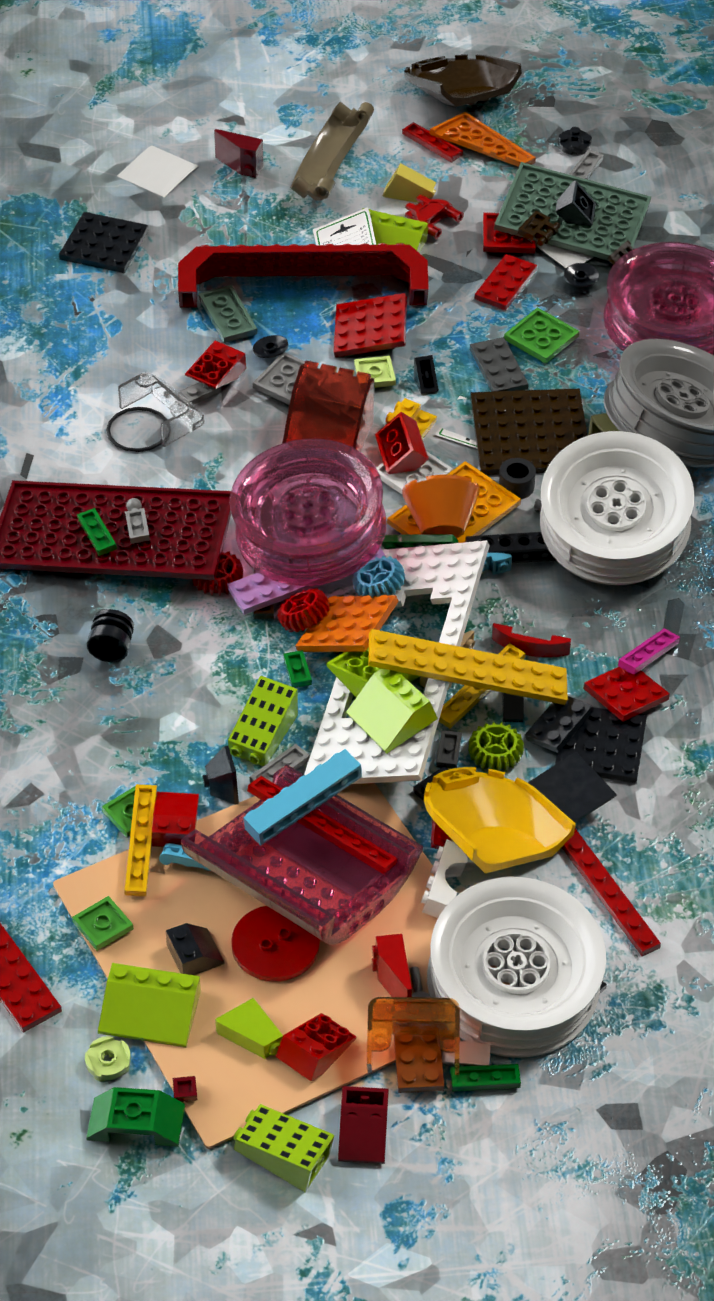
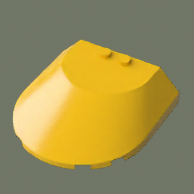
M476 767L453 768L435 775L432 782L427 783L425 788L424 804L431 818L485 874L552 857L574 835L575 822L532 785L518 777L515 781L505 778V772L488 769V773L476 772Z

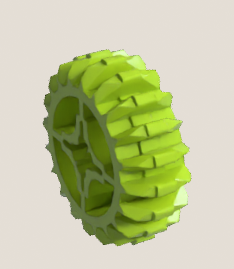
M493 721L492 725H488L485 722L484 727L478 726L477 731H473L470 736L468 751L471 760H475V765H481L482 770L489 768L507 771L509 767L514 768L516 763H519L524 752V742L521 734H517L516 728L511 729L510 724L503 726L501 722L499 725H496Z

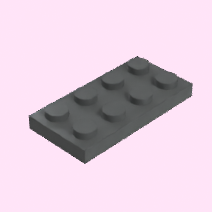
M504 337L470 344V351L491 392L528 389V382Z

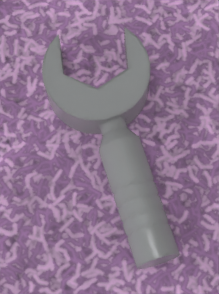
M412 967L410 972L415 993L412 994L411 1010H417L416 1005L419 1002L427 1003L429 1009H431L432 998L428 993L422 991L419 968Z

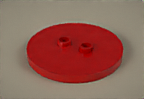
M262 906L248 912L238 921L232 933L231 944L234 959L242 970L257 979L278 982L298 977L313 965L319 953L320 939L270 907Z

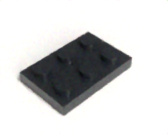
M568 696V701L565 705L552 702L526 732L525 738L529 742L559 753L594 712L593 706Z

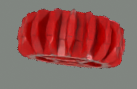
M222 550L215 580L192 579L194 586H197L198 591L203 590L204 594L210 592L212 596L214 593H218L219 596L221 593L228 595L227 584L243 578V567L236 554L231 555L230 551L224 553Z
M309 588L307 591L297 592L280 605L277 614L278 620L285 630H289V632L304 631L313 625H317L319 621L323 620V617L328 615L327 612L330 610L329 600L322 590H318V588Z

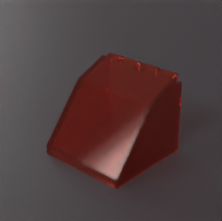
M306 360L305 364L299 367L291 393L281 446V456L352 472L374 422V379L371 378V374L359 371L355 377L353 376L354 370L339 368L338 373H336V366L321 364L320 369H318L319 363Z

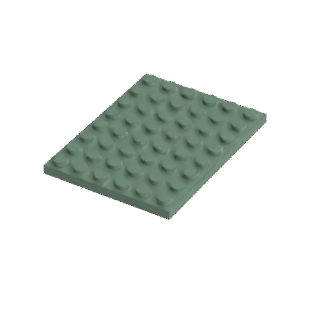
M521 162L494 224V230L523 237L518 234V228L535 211L551 217L550 223L558 222L560 224L557 234L551 236L547 244L608 260L609 255L627 240L630 241L631 246L634 248L651 202V196ZM575 180L596 202L592 226L567 223L556 213L557 200Z

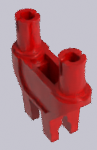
M421 194L416 197V201L420 203L414 205L409 202L405 205V209L409 210L405 213V217L428 223V235L435 239H438L442 234V230L434 226L440 220L449 217L456 222H460L464 217V213L455 209L450 202L442 199H429Z

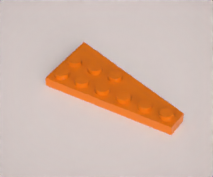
M463 112L430 128V134L517 167H519L521 162L532 165L536 160L535 156L467 112Z

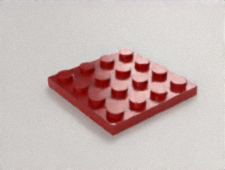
M406 293L336 304L335 357L405 346Z

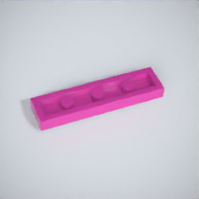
M663 628L621 657L618 661V666L629 673L636 674L679 644L680 636Z

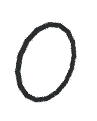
M132 407L116 413L109 420L106 431L108 439L116 447L125 451L142 452L160 446L168 438L170 426L168 419L161 412L147 407ZM137 410L149 411L161 417L165 422L166 432L159 442L149 447L130 448L117 443L112 438L110 432L112 422L118 416L127 412Z

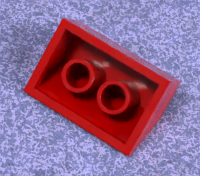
M403 412L396 415L375 434L386 472L389 475L416 471L429 460L416 420Z

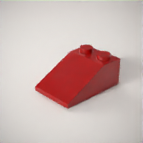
M157 792L152 823V847H164L167 843L195 848L199 794Z
M403 935L376 936V944L372 945L373 972L377 971L378 981L402 1010H411L412 986Z

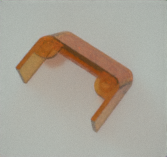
M376 997L370 1001L368 1005L367 1030L368 1074H373V1052L387 1050L391 1045L392 1034L437 1035L439 1049L446 1053H455V1075H459L460 1007L456 1000L452 998Z

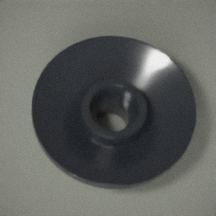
M575 263L565 269L564 279L572 286L585 288L594 285L598 281L599 272L592 265Z
M279 335L263 337L253 345V352L260 358L279 356L288 349V340Z

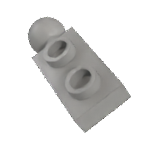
M132 498L126 504L128 511H125L130 542L133 544L149 541L145 509L142 508L140 500Z

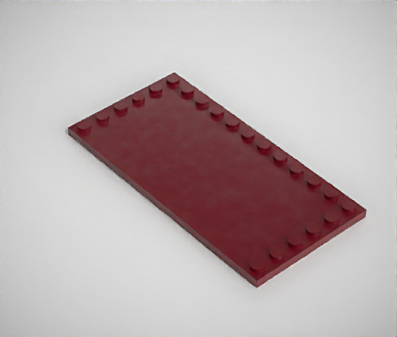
M12 480L0 516V569L215 580L236 498L235 491ZM132 498L140 500L142 508L145 509L149 541L133 544L130 542L125 511H128L126 504ZM93 508L98 512L117 546V550L101 556L97 554L77 517V514Z

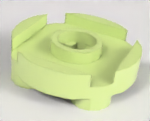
M106 1036L94 1040L85 1053L86 1068L98 1081L116 1079L126 1074L130 1069V1049L124 1041L114 1040V1037ZM105 1055L114 1057L111 1061H104Z

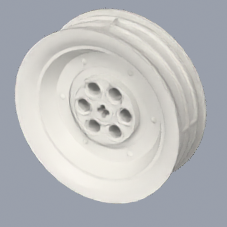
M608 431L588 435L574 441L560 451L551 461L544 474L541 485V534L552 556L568 571L583 579L607 585H627L651 579L675 563L687 545L691 532V515L694 506L692 479L680 458L668 447L650 437L623 431Z
M501 877L486 880L459 893L439 915L431 938L430 958L427 969L428 992L441 1020L463 1041L490 1044V1053L498 1056L522 1058L546 1054L572 1041L591 1020L597 1007L600 986L606 969L605 943L601 930L591 913L575 897L557 886L525 877Z

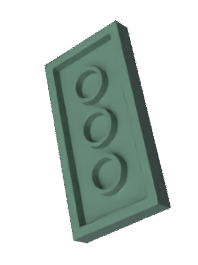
M232 285L199 293V300L224 343L257 334V327Z

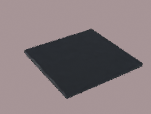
M576 751L528 782L575 823L617 796Z

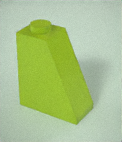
M254 998L215 1019L218 1035L264 1059L277 1054L283 1035Z

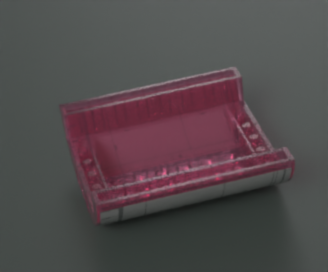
M286 764L274 773L272 782L281 788H285L295 783L304 774ZM337 794L316 809L397 858L396 865L384 875L297 821L260 846L245 830L243 817L249 811L261 806L264 803L262 800L256 802L209 837L194 829L181 840L182 849L190 858L320 940L331 945L348 939L377 916L392 901L413 871L424 847Z

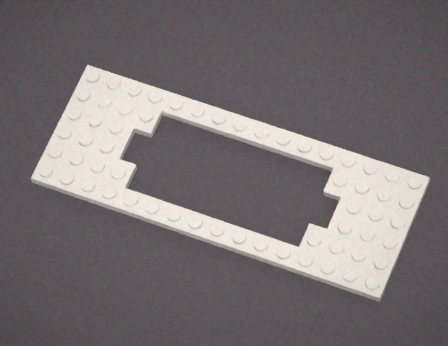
M488 541L382 550L386 558L391 556L393 559H397L403 566L405 573L404 585L401 586L400 591H396L399 602L395 607H403L406 596L431 594L430 600L432 604L450 603L439 643L460 647L489 550ZM336 677L304 775L313 771L317 765L328 761L335 753H340L346 749L361 764L362 777L352 784L422 780L450 682L428 678L423 695L431 702L438 719L386 754L351 718H346V711L350 707L353 694Z

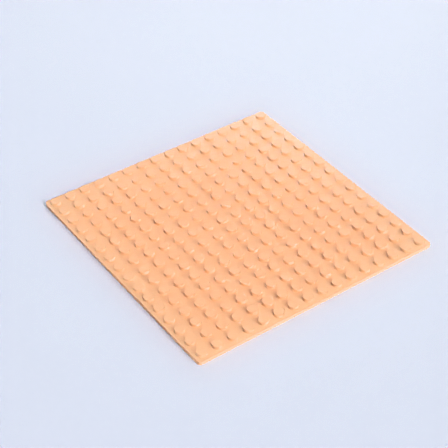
M375 783L351 784L333 796L332 799L419 851L414 864L402 884L378 912L369 909L268 845L263 844L260 846L250 834L245 832L243 817L249 811L255 810L264 803V801L256 796L197 820L195 848L223 853V857L348 935L344 939L331 944L320 940L319 953L313 965L303 974L290 980L272 982L257 979L240 968L232 953V933L238 921L248 912L266 905L212 871L193 866L186 867L172 862L168 865L162 864L159 861V857L164 847H152L151 844L146 896H128L124 893L129 849L53 882V887L71 918L109 896L133 923L134 929L98 951L81 933L107 979L112 963L180 973L167 947L166 930L188 923L207 928L224 960V964L194 975L200 976L201 993L187 1047L144 1041L172 1091V1078L196 1077L198 1100L182 1103L185 1104L186 1115L207 1149L214 1148L233 1139L238 1128H244L247 1122L245 1120L252 1109L255 1111L260 1104L286 1114L396 1062L392 1011L402 1009L378 981L377 971L373 972L372 945L376 944V936L403 935L412 994L415 993L410 972L412 967L419 968L422 991L429 994L427 969L432 933L438 918L422 912L424 903H421L425 890L429 891L426 885L430 875L434 876L431 873L433 865ZM254 998L282 1035L323 1013L340 1026L347 1028L349 1032L356 1036V1040L324 1074L310 1081L276 1058V1055H271L264 1059L218 1035L215 1019ZM419 1002L416 1005L417 1009H429L427 1003ZM437 1014L440 1041L455 1035Z

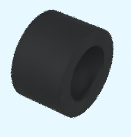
M508 459L500 467L499 484L519 498H527L534 491L536 469L526 459ZM511 476H520L524 478L516 479L512 478Z

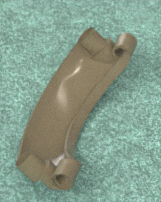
M341 101L337 104L302 160L290 187L303 199L307 195L315 201L328 198L335 185L333 178L340 164L366 127L374 112L372 104L364 102L360 105L358 111L355 108L349 109Z

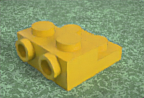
M404 398L402 402L398 401L396 403L394 412H389L385 420L388 423L400 412H403L416 420L423 440L437 422V416L421 410V404Z

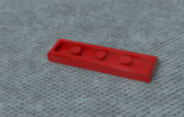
M414 122L402 129L403 135L451 163L463 155V150L444 139L431 135L430 131Z

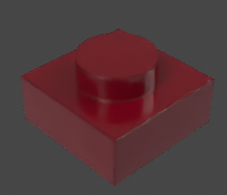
M195 1076L172 1078L175 1099L181 1102L198 1100Z

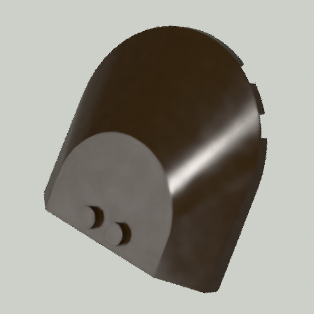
M468 54L455 55V59L450 60L445 58V56L425 59L411 64L412 69L406 67L404 70L407 81L442 103L454 107L466 104L474 105L477 104V101H489L492 97L510 93L522 74L521 63L478 54L476 59L468 58Z

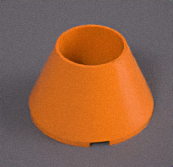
M432 475L426 476L424 481L417 482V479L407 483L402 489V496L421 534H453L458 538L465 532L480 489L478 483L473 484L470 478L464 476Z

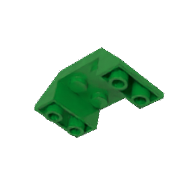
M113 1087L94 1098L86 1139L88 1141L110 1142L111 1133L154 1136L155 1145L179 1147L185 1104L160 1090Z

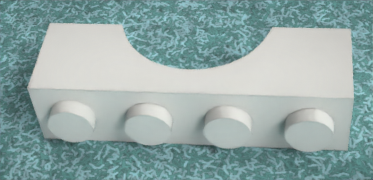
M446 840L444 847L439 846L435 857L439 861H435L431 873L434 876L430 875L426 885L429 891L425 890L421 903H424L422 912L436 918L439 917L448 903L457 895V892L447 883L446 878L460 877L468 859L467 855L450 840Z

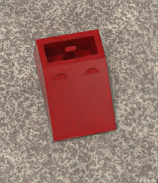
M215 340L189 368L185 376L212 388H219L237 380L246 370V354Z
M320 1013L283 1035L276 1058L308 1080L313 1081L328 1070L356 1040V1036L349 1032L347 1028L334 1022L329 1016Z

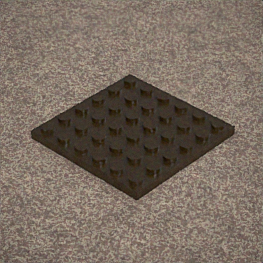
M580 388L470 392L479 469L485 475L500 474L502 463L512 458L526 459L534 465L536 473H545L551 461L560 451L574 441L588 436Z

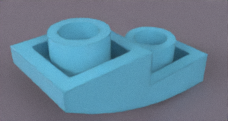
M487 553L482 572L491 570L494 575L511 571L512 556L505 553Z

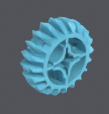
M382 556L381 558L376 557L374 560L369 559L367 563H362V567H358L357 572L353 574L354 578L352 581L358 596L370 595L373 598V596L396 595V591L401 590V586L404 585L406 578L403 566L397 559H393L391 556L387 558Z

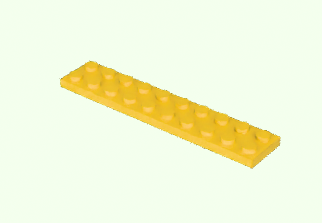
M375 629L370 630L368 666L563 705L568 701L566 668Z

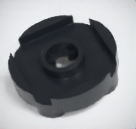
M572 127L570 130L559 134V149L572 155V152L577 153V155L585 154L591 148L592 136L580 130L579 127Z

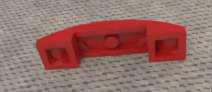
M493 623L492 640L504 648L510 643L523 651L525 655L551 658L570 654L571 638L552 635L551 640L512 633L513 627Z

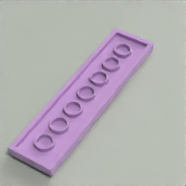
M368 531L231 582L227 586L230 594L245 615L288 599L297 592L307 591L309 588L314 589L357 572L358 567H362V563H367L369 559L374 560L376 557H386V555Z

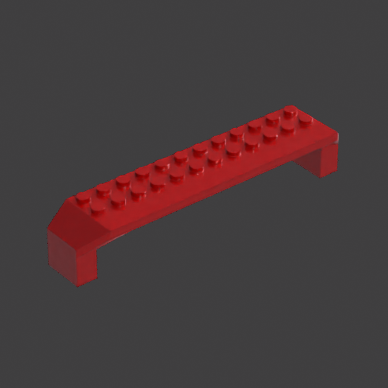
M348 243L343 245L291 244L289 246H281L279 244L271 246L260 244L254 246L241 244L236 246L201 245L196 246L178 262L180 308L197 307V285L214 277L391 275L409 283V305H427L429 290L428 260L410 244L397 243L395 245H387L385 243L378 245H369L367 243L360 245Z

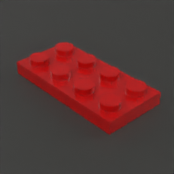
M506 254L477 290L474 299L506 311L537 271V265Z

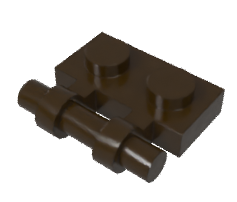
M535 211L518 228V234L531 241L538 238L537 244L543 246L550 241L551 236L557 234L560 224L558 222L550 223L551 217Z

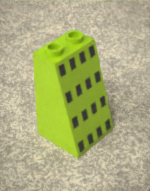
M260 676L228 739L230 753L234 757H240L256 765L265 766L268 764L298 716V689Z
M260 1104L255 1111L253 1109L250 1111L245 1120L247 1123L244 1128L239 1127L233 1137V1140H235L234 1150L303 1192H306L329 1158L334 1135Z

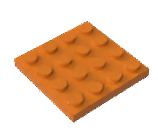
M370 595L331 596L328 598L330 610L327 612L328 615L323 617V620L319 621L317 625L307 628L295 647L297 651L303 650V652H366L369 647L370 630H380L399 602L397 596L381 595L379 597L373 596V598Z

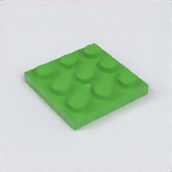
M537 307L504 334V338L507 342L546 364L577 339L580 331Z

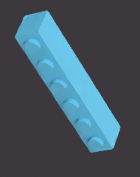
M346 749L340 753H335L328 761L317 765L313 771L301 776L289 787L283 788L279 794L267 799L255 810L249 811L243 817L245 830L260 846L360 779L362 777L361 764Z

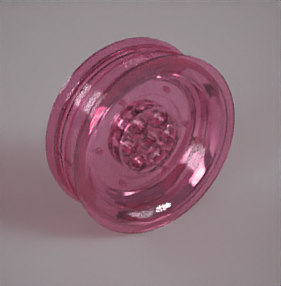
M661 242L636 248L623 255L613 265L607 280L608 301L603 317L607 334L617 347L624 351L629 345L637 341L666 339L685 343L714 355V251L688 243Z
M302 439L279 444L253 458L240 471L232 486L230 509L236 524L235 533L239 551L244 560L255 571L273 581L296 586H314L343 579L361 569L374 557L381 547L386 533L387 521L382 504L383 487L380 475L376 467L365 455L343 443L325 439Z

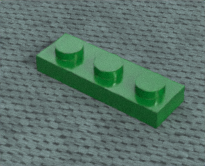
M95 508L77 514L78 521L99 556L117 550L115 541Z
M519 1064L450 1067L452 1092L521 1088Z

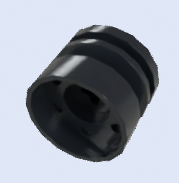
M106 609L97 612L93 618L87 640L89 653L96 659L104 662H119L125 659L128 655L130 640L134 632V622L127 614L119 610Z

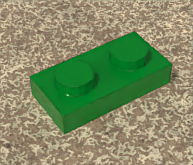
M303 650L283 653L291 686L298 688L312 685L311 675Z

